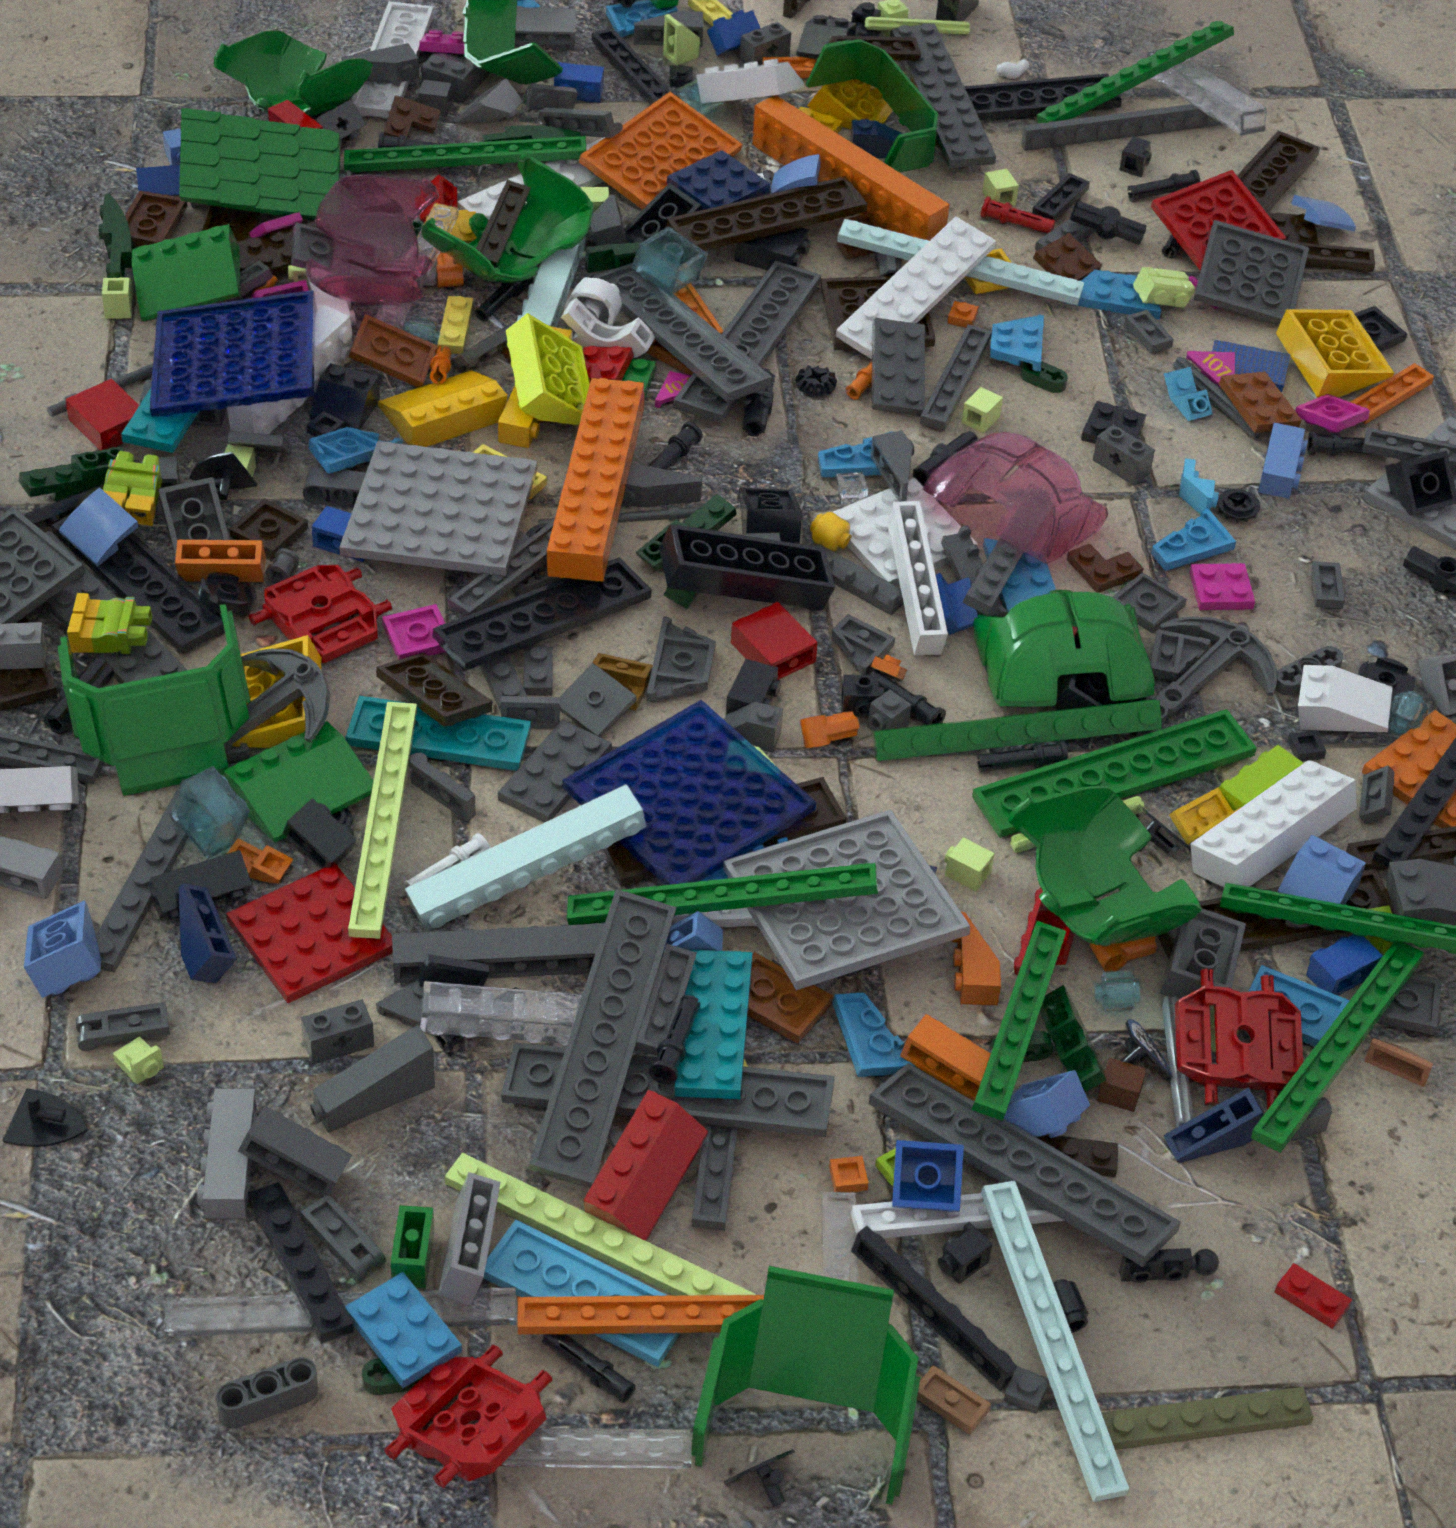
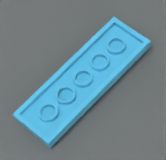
M516 1219L488 1256L484 1279L519 1297L668 1296ZM681 1333L593 1335L659 1367Z

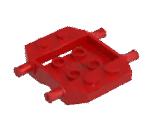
M317 565L265 588V604H263V609L250 614L249 620L253 626L266 620H272L289 640L308 635L321 656V663H326L378 639L377 618L379 615L392 611V605L388 599L375 605L363 592L354 587L352 581L362 578V572L358 567L344 572L339 565ZM320 604L324 607H315V605ZM359 613V616L348 620L349 616ZM336 622H344L322 632L325 627L331 624H334Z
M1212 969L1200 970L1201 987L1180 998L1175 1003L1177 1070L1205 1087L1206 1106H1216L1219 1104V1086L1243 1089L1249 1087V1089L1264 1090L1267 1101L1266 1110H1268L1303 1063L1301 1011L1283 993L1274 992V976L1272 975L1260 977L1261 991L1239 992L1228 987L1214 986V971ZM1210 1005L1214 1006L1216 1064H1212ZM1237 1030H1245L1250 1035V1043L1241 1042L1237 1037Z
M492 1344L481 1357L476 1359L473 1357H453L444 1364L435 1366L431 1372L427 1373L391 1407L400 1432L399 1436L384 1448V1451L393 1460H396L406 1448L425 1458L437 1459L444 1467L433 1476V1479L442 1488H445L456 1475L469 1482L491 1474L547 1419L540 1403L539 1393L553 1379L547 1371L541 1370L530 1383L523 1384L494 1369L491 1366L503 1356L502 1350L497 1345L495 1346V1344ZM459 1393L458 1399L446 1411L438 1413ZM434 1417V1423L430 1425L425 1431L422 1430V1428ZM473 1420H479L476 1424H468Z

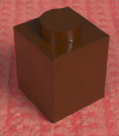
M1109 1058L1106 1069H1103L1107 1080L1096 1086L1100 1088L1097 1101L1135 1112L1147 1069Z

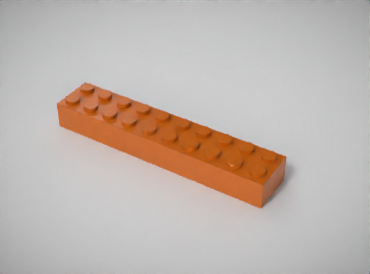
M773 95L755 105L752 140L754 147L784 166L797 159L819 154L821 164L818 183L846 176L867 202V212L859 214L871 213L882 229L930 241L947 225L949 203L777 95Z
M591 378L547 547V575L549 577L604 581L644 412V383Z

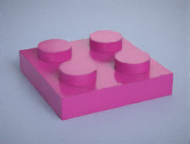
M429 30V33H425L419 41V51L464 54V32H452V35H446L440 30Z
M1330 394L1298 405L1295 410L1298 416L1305 420V423L1319 425L1331 433H1339L1343 429L1356 426L1358 423L1368 420L1370 409Z
M1245 563L1191 564L1189 573L1199 610H1243L1254 608L1255 599Z
M437 604L382 617V625L398 660L422 652L429 656L446 652L432 637L433 628L446 624Z

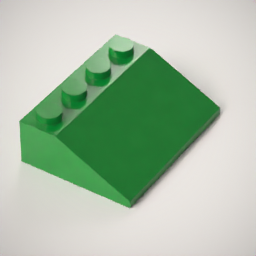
M229 224L215 226L208 230L189 233L178 238L166 239L162 242L132 249V270L142 322L240 296V247Z
M328 721L324 723L312 742H307L304 739L305 732L224 770L229 798L274 843L287 837L283 834L287 821L312 798L318 804L322 803L327 806L331 813L334 814L370 796L372 793L373 779L343 735Z

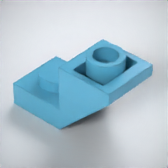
M1191 367L1164 373L1169 397L1188 421L1213 414L1207 389L1196 390Z
M1185 458L1179 496L1201 515V512L1206 508L1211 510V507L1216 508L1219 492H1214V480L1199 478V471H1195L1196 460Z

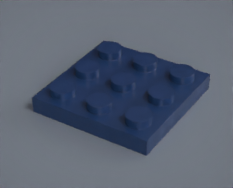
M723 150L667 176V185L670 183L698 202L703 210L760 197L770 192V183Z

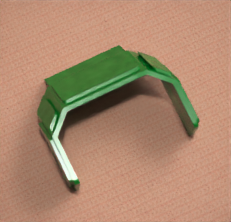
M226 604L220 605L227 645L207 666L102 688L94 687L79 680L67 636L60 637L61 645H58L62 682L75 739H80L83 753L111 766L116 765L123 796L179 785L183 779L193 782L224 775V770L229 768L224 743L249 719L247 703L251 701L232 610L227 611Z
M769 1266L764 1299H759L723 1319L719 1338L714 1337L693 1427L691 1456H695V1466L702 1467L716 1406L747 1388L873 1412L896 1441L886 1504L893 1505L894 1496L900 1497L921 1378L915 1376L918 1356L894 1326L889 1324L894 1290Z

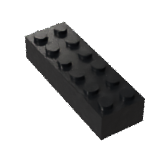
M670 524L659 546L667 587L671 589L767 603L779 602L781 605L822 611L835 589L828 558L823 547Z

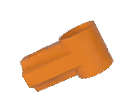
M436 249L438 288L463 286L462 265L446 253L444 254Z
M853 711L830 716L819 715L800 719L805 748L831 744L830 741L857 736L859 721Z
M1155 936L1110 946L1090 943V948L1103 970L1110 973L1121 969L1129 960L1155 954L1157 945Z

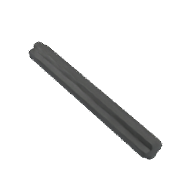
M1178 357L1173 363L1175 370L1191 367L1196 389L1199 391L1207 389L1209 400L1251 437L1259 438L1262 433H1254L1231 400L1219 387L1185 358Z

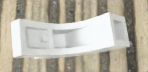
M577 298L568 304L561 316L567 325L576 332L572 340L582 346V349L588 346L632 347L633 358H636L648 351L655 338L653 332L639 317L624 326H610L599 321Z

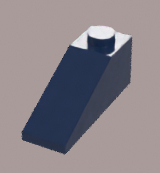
M867 119L852 120L850 142L875 158L886 159L895 139L903 133L878 121Z
M182 883L179 886L181 957L191 980L217 983L237 960L208 888Z
M1248 1087L1163 1136L1176 1161L1182 1163L1240 1147L1253 1141L1251 1139L1252 1131L1265 1113Z

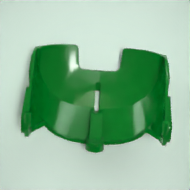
M279 30L262 31L229 46L221 43L214 56V68L244 84L250 100L260 110L268 113V108L289 100L310 117L327 113L354 96L371 75L373 64L363 58H350L321 70L327 58L325 52L314 49Z
M529 152L524 153L520 157L517 167L523 177L524 185L531 188L530 194L497 268H494L491 262L476 249L489 221L481 213H476L469 219V226L477 237L469 244L437 227L434 218H430L422 226V237L440 252L454 258L457 263L477 277L498 283H513L527 280L537 274L536 271L539 269L535 266L557 250L572 249L577 246L590 228L593 203L587 194L573 181L531 157Z
M1052 590L1050 594L1035 596L1018 603L1004 617L977 614V618H974L975 643L982 665L986 667L989 687L996 704L999 706H1054L1057 703L1058 677L1078 673L1103 672L1107 679L1109 698L1112 701L1132 700L1154 695L1155 681L1152 667L1139 633L1135 607H1131L1130 604H1125L1124 607L1122 603L1113 597L1096 592ZM1072 627H1077L1080 648L1078 649L1075 647Z
M1107 786L1082 787L1064 793H1055L1033 799L1028 797L1011 811L1008 822L1036 846L1035 870L1039 885L1043 891L1039 895L1040 900L1052 913L1059 916L1074 934L1086 942L1110 946L1157 936L1189 922L1202 911L1198 898L1183 879H1179L1159 892L1152 891L1131 862L1132 856L1151 840V834L1129 807ZM1116 889L1119 890V892H1116L1104 899L1098 901L1096 900L1097 898L1106 895Z

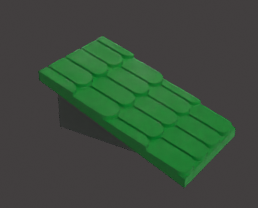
M181 108L180 200L190 202L192 208L210 207L212 205L279 216H287L299 212L302 219L313 221L340 215V135L332 130L300 127L298 124L262 121L252 117L226 115L215 111Z

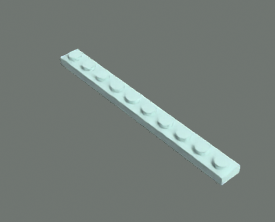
M844 219L838 233L837 242L909 261L929 240ZM987 256L966 275L1073 305H1078L1084 282L1072 278H1066Z
M1009 1181L983 1186L981 1191L982 1198L1092 1501L1097 1502L1126 1496L1130 1490L1016 1182Z

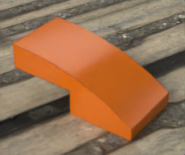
M237 838L227 852L229 854L240 850L249 877L269 883L278 884L293 862V858L268 845L262 851Z

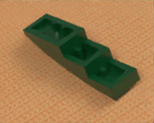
M621 243L585 247V268L588 273L613 270L636 262L650 275L689 269L690 255H687L680 245Z
M1062 985L1045 995L1040 1012L1047 1033L1055 1044L1060 1061L1067 1069V1072L1076 1071L1084 1092H1087L1107 1079L1067 989Z

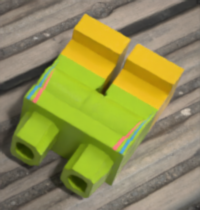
M119 451L116 459H110L109 469L106 473L103 491L137 520L138 524L153 526L159 497L158 489L161 488L162 484L159 457L147 454L144 456L143 463H135L133 454ZM134 512L146 513V516L139 517Z
M77 593L73 614L71 615L67 630L71 652L114 653L121 651V654H130L132 646H146L148 640L147 627L137 625L151 626V607L136 606L135 597H126L125 600L122 598L94 600L90 599L88 593Z

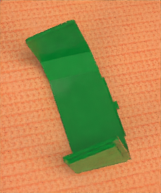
M466 0V7L463 8V15L465 16L464 56L477 67L521 85L537 83L558 76V74L563 72V68L537 43H530L515 48L517 0Z
M861 39L825 44L805 85L808 88L857 79L876 87L882 94V98L899 117V123L910 130L908 133L897 136L884 163L899 173L929 167L930 163L934 161L938 113L884 49Z

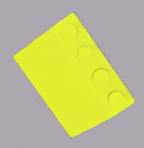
M527 313L506 329L507 346L510 352L511 367L515 378L514 384L519 400L518 405L525 414H529L538 420L579 425L590 385L582 346Z

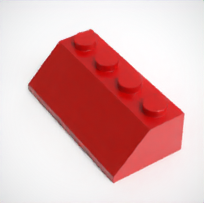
M648 1089L583 1200L585 1212L647 1241L707 1137L708 1130L678 1103Z

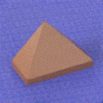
M1376 1038L1372 1039L1365 1058V1062L1422 1087H1425L1433 1067V1063L1410 1049Z

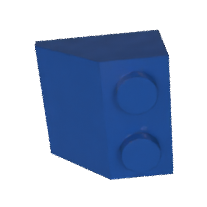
M896 1140L892 1207L960 1212L964 1145Z

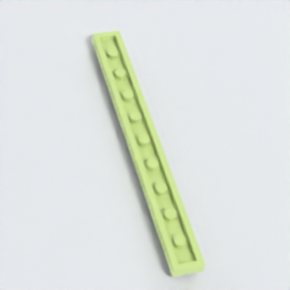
M387 702L348 927L349 937L381 938L417 715V704Z
M461 1153L445 1175V1184L458 1191L461 1190L468 1172L501 1182L496 1205L497 1210L674 1296L756 1295L464 1153Z

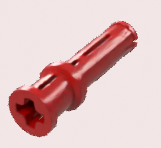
M990 196L985 198L980 214L983 218L988 216L998 219L1002 224L1011 222L1045 234L1054 229L1056 221L1013 208V205L1009 202L1004 204L994 201Z

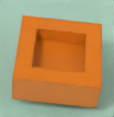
M954 301L948 315L947 324L964 328L968 324L973 326L978 315L979 306Z
M887 654L884 659L875 656L871 665L875 669L902 680L907 672V669L900 667L901 660Z
M862 1156L830 1159L829 1170L835 1194L868 1191L869 1182Z

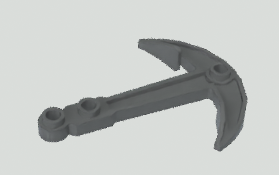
M1183 617L1160 624V630L1195 637L1200 636L1210 639L1211 642L1215 643L1180 679L1170 683L1155 697V699L1160 700L1162 725L1166 722L1167 717L1176 714L1189 702L1190 697L1237 658L1242 659L1253 668L1252 677L1261 684L1267 696H1273L1277 684L1276 665L1270 651L1248 630L1237 624L1212 617Z
M271 648L242 656L244 666L258 668L273 675H277L280 672L284 677L247 705L249 719L224 743L225 752L231 748L234 742L300 696H304L306 699L303 701L305 713L304 739L307 742H312L325 723L331 696L327 680L318 665L308 656L289 649Z

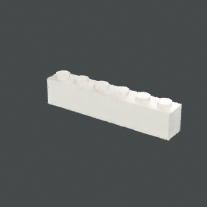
M920 501L893 502L888 519V527L914 655H941L948 633Z

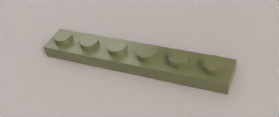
M1304 1387L1101 1412L1115 1450L1311 1425L1314 1418Z

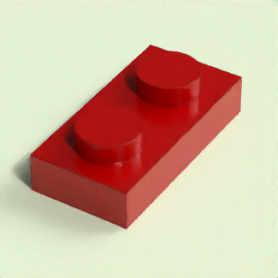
M1295 1263L1292 1264L1281 1278L1274 1293L1331 1329H1334L1352 1302L1351 1298Z

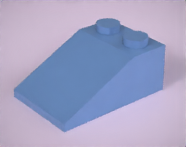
M85 900L28 926L24 969L42 998L50 994H61L70 985L79 981H89L101 971V955L89 907Z

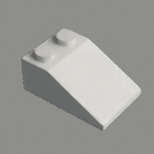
M1304 665L1298 703L1300 730L1388 732L1392 687L1335 666Z

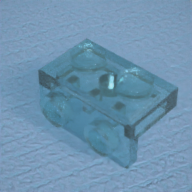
M697 79L674 90L677 97L703 116L704 114L718 111L717 107L725 103L720 101L701 104Z

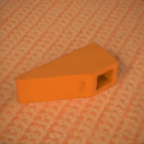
M961 912L970 925V935L952 940V942L958 943V948H954L953 967H959V972H955L954 991H960V1004L998 1006L1001 990L1000 961L967 914Z

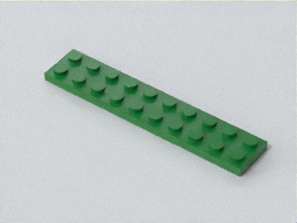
M1225 709L973 789L972 798L999 838L1020 832L1008 822L1011 811L1028 797L1033 799L1055 793H1064L1082 787L1107 786L1122 799L1255 756L1257 747L1230 712Z

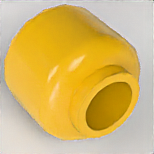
M831 511L817 515L810 526L812 541L833 552L839 548L845 549L852 538V535L849 534L850 524Z

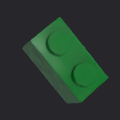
M399 1205L390 1262L391 1279L404 1272L416 1288H426L435 1231L433 1207Z

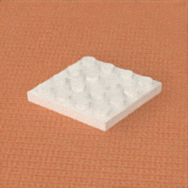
M913 478L909 480L907 501H920L935 570L949 564L941 545L942 537L958 534L961 526ZM889 488L833 511V513L850 524L849 534L852 535V538L847 546L873 574L897 586L900 585L888 519L893 502L898 500ZM971 537L974 545H978L976 541Z

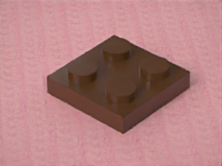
M1070 233L1036 251L1033 257L1046 272L1082 281L1092 271L1100 270L1102 264Z

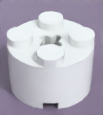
M583 278L565 304L564 311L568 304L577 298L599 321L613 326L622 307L619 288L615 284H610L599 278Z

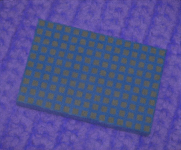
M1220 340L1214 341L1212 352H1235V374L1265 371L1282 393L1290 354Z

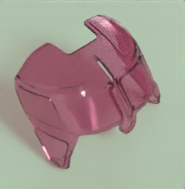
M352 175L335 182L321 202L315 218V224L318 229L334 240L330 268L312 259H308L306 263V276L310 282L321 291L335 298L351 302H362L363 304L395 305L413 302L422 298L423 292L417 284L416 278L427 273L432 267L433 261L428 256H421L419 258L418 240L412 222L431 203L439 198L436 186L425 177L422 180L378 175Z
M1009 432L991 433L957 452L941 464L928 478L922 489L950 507H955L970 489H977L1006 507V512L996 528V534L1045 564L1057 560L1072 547L1079 545L1100 530L1108 517V508L1083 494L1079 477L1068 462L1036 441L1020 434ZM1016 465L1019 466L1006 480L1004 479Z

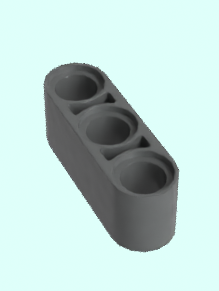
M312 468L309 470L302 492L303 497L314 504L354 508L366 472L340 470L329 474L324 468Z
M299 1357L225 1383L216 1393L220 1422L227 1428H239L310 1402L316 1397L319 1390L316 1365L308 1358ZM298 1379H307L304 1382H296ZM265 1391H273L271 1394H261ZM233 1403L239 1404L235 1407H228V1405Z

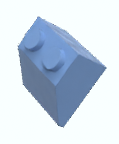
M1311 835L1295 856L1277 892L1345 905L1359 886L1366 862Z
M1073 1070L1022 1084L1012 1093L1004 1119L1034 1137L1048 1134L1050 1138L1065 1133L1067 1131L1066 1126L1082 1118L1080 1114L1090 1106V1103L1076 1071Z

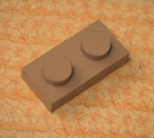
M934 1365L920 1380L917 1400L969 1435H971L990 1411V1402Z

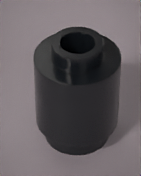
M1066 1279L1054 1281L1053 1285L1071 1333L1083 1329L1088 1324V1310L1076 1283Z

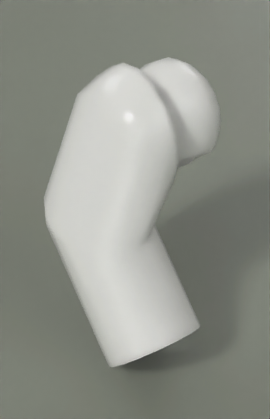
M1024 59L1020 60L1017 64L1004 62L997 66L996 71L1000 77L1005 76L1009 79H1017L1028 70L1029 63Z

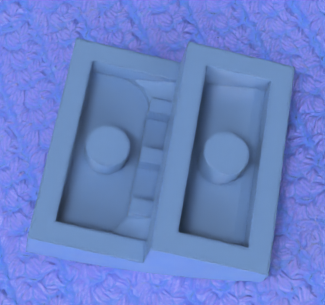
M819 154L797 159L776 171L773 176L770 194L797 187L817 185L821 164Z
M1293 196L1291 204L1306 209L1304 220L1322 226L1355 232L1356 225L1351 217L1336 204L1309 197Z
M99 487L71 513L60 527L59 533L98 567L118 551L117 544L138 528V522Z

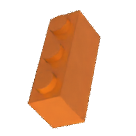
M177 540L175 566L178 575L188 582H201L203 577L207 579L208 574L215 572L235 575L239 577L238 582H264L266 556L262 540Z
M925 1014L907 1037L900 1057L948 1087L975 1101L991 1053L945 1026L942 1022Z

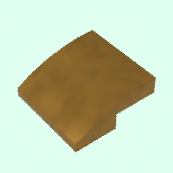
M598 653L592 663L636 695L637 701L629 708V710L636 711L649 683L653 665Z

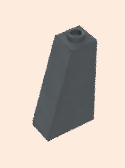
M417 1025L314 1088V1103L310 1105V1109L317 1123L322 1122L329 1133L435 1088L434 1051L431 1043L420 1026Z

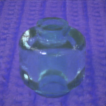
M413 315L410 320L405 319L403 331L437 345L440 331L436 330L434 320L418 315Z
M1413 691L1396 694L1391 701L1390 728L1398 734H1404L1410 729L1420 728L1428 713L1425 699Z
M1128 970L1105 971L1101 975L1100 982L1094 983L1095 1002L1101 1001L1102 1007L1106 1012L1132 1011L1135 1003H1140L1139 978H1134L1132 972Z

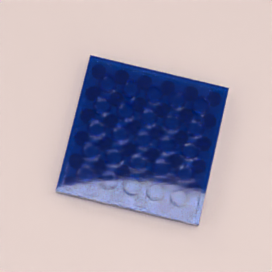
M314 290L157 311L150 396L151 416L167 417L174 414L196 413L204 410L224 409L241 405L249 406L256 403L277 402L279 400L301 399L314 396L316 302Z
M703 700L697 701L562 780V788L580 805L627 784L643 809L646 828L640 830L635 835L619 840V842L664 885L702 881L723 868L725 860L744 855L816 810V801Z

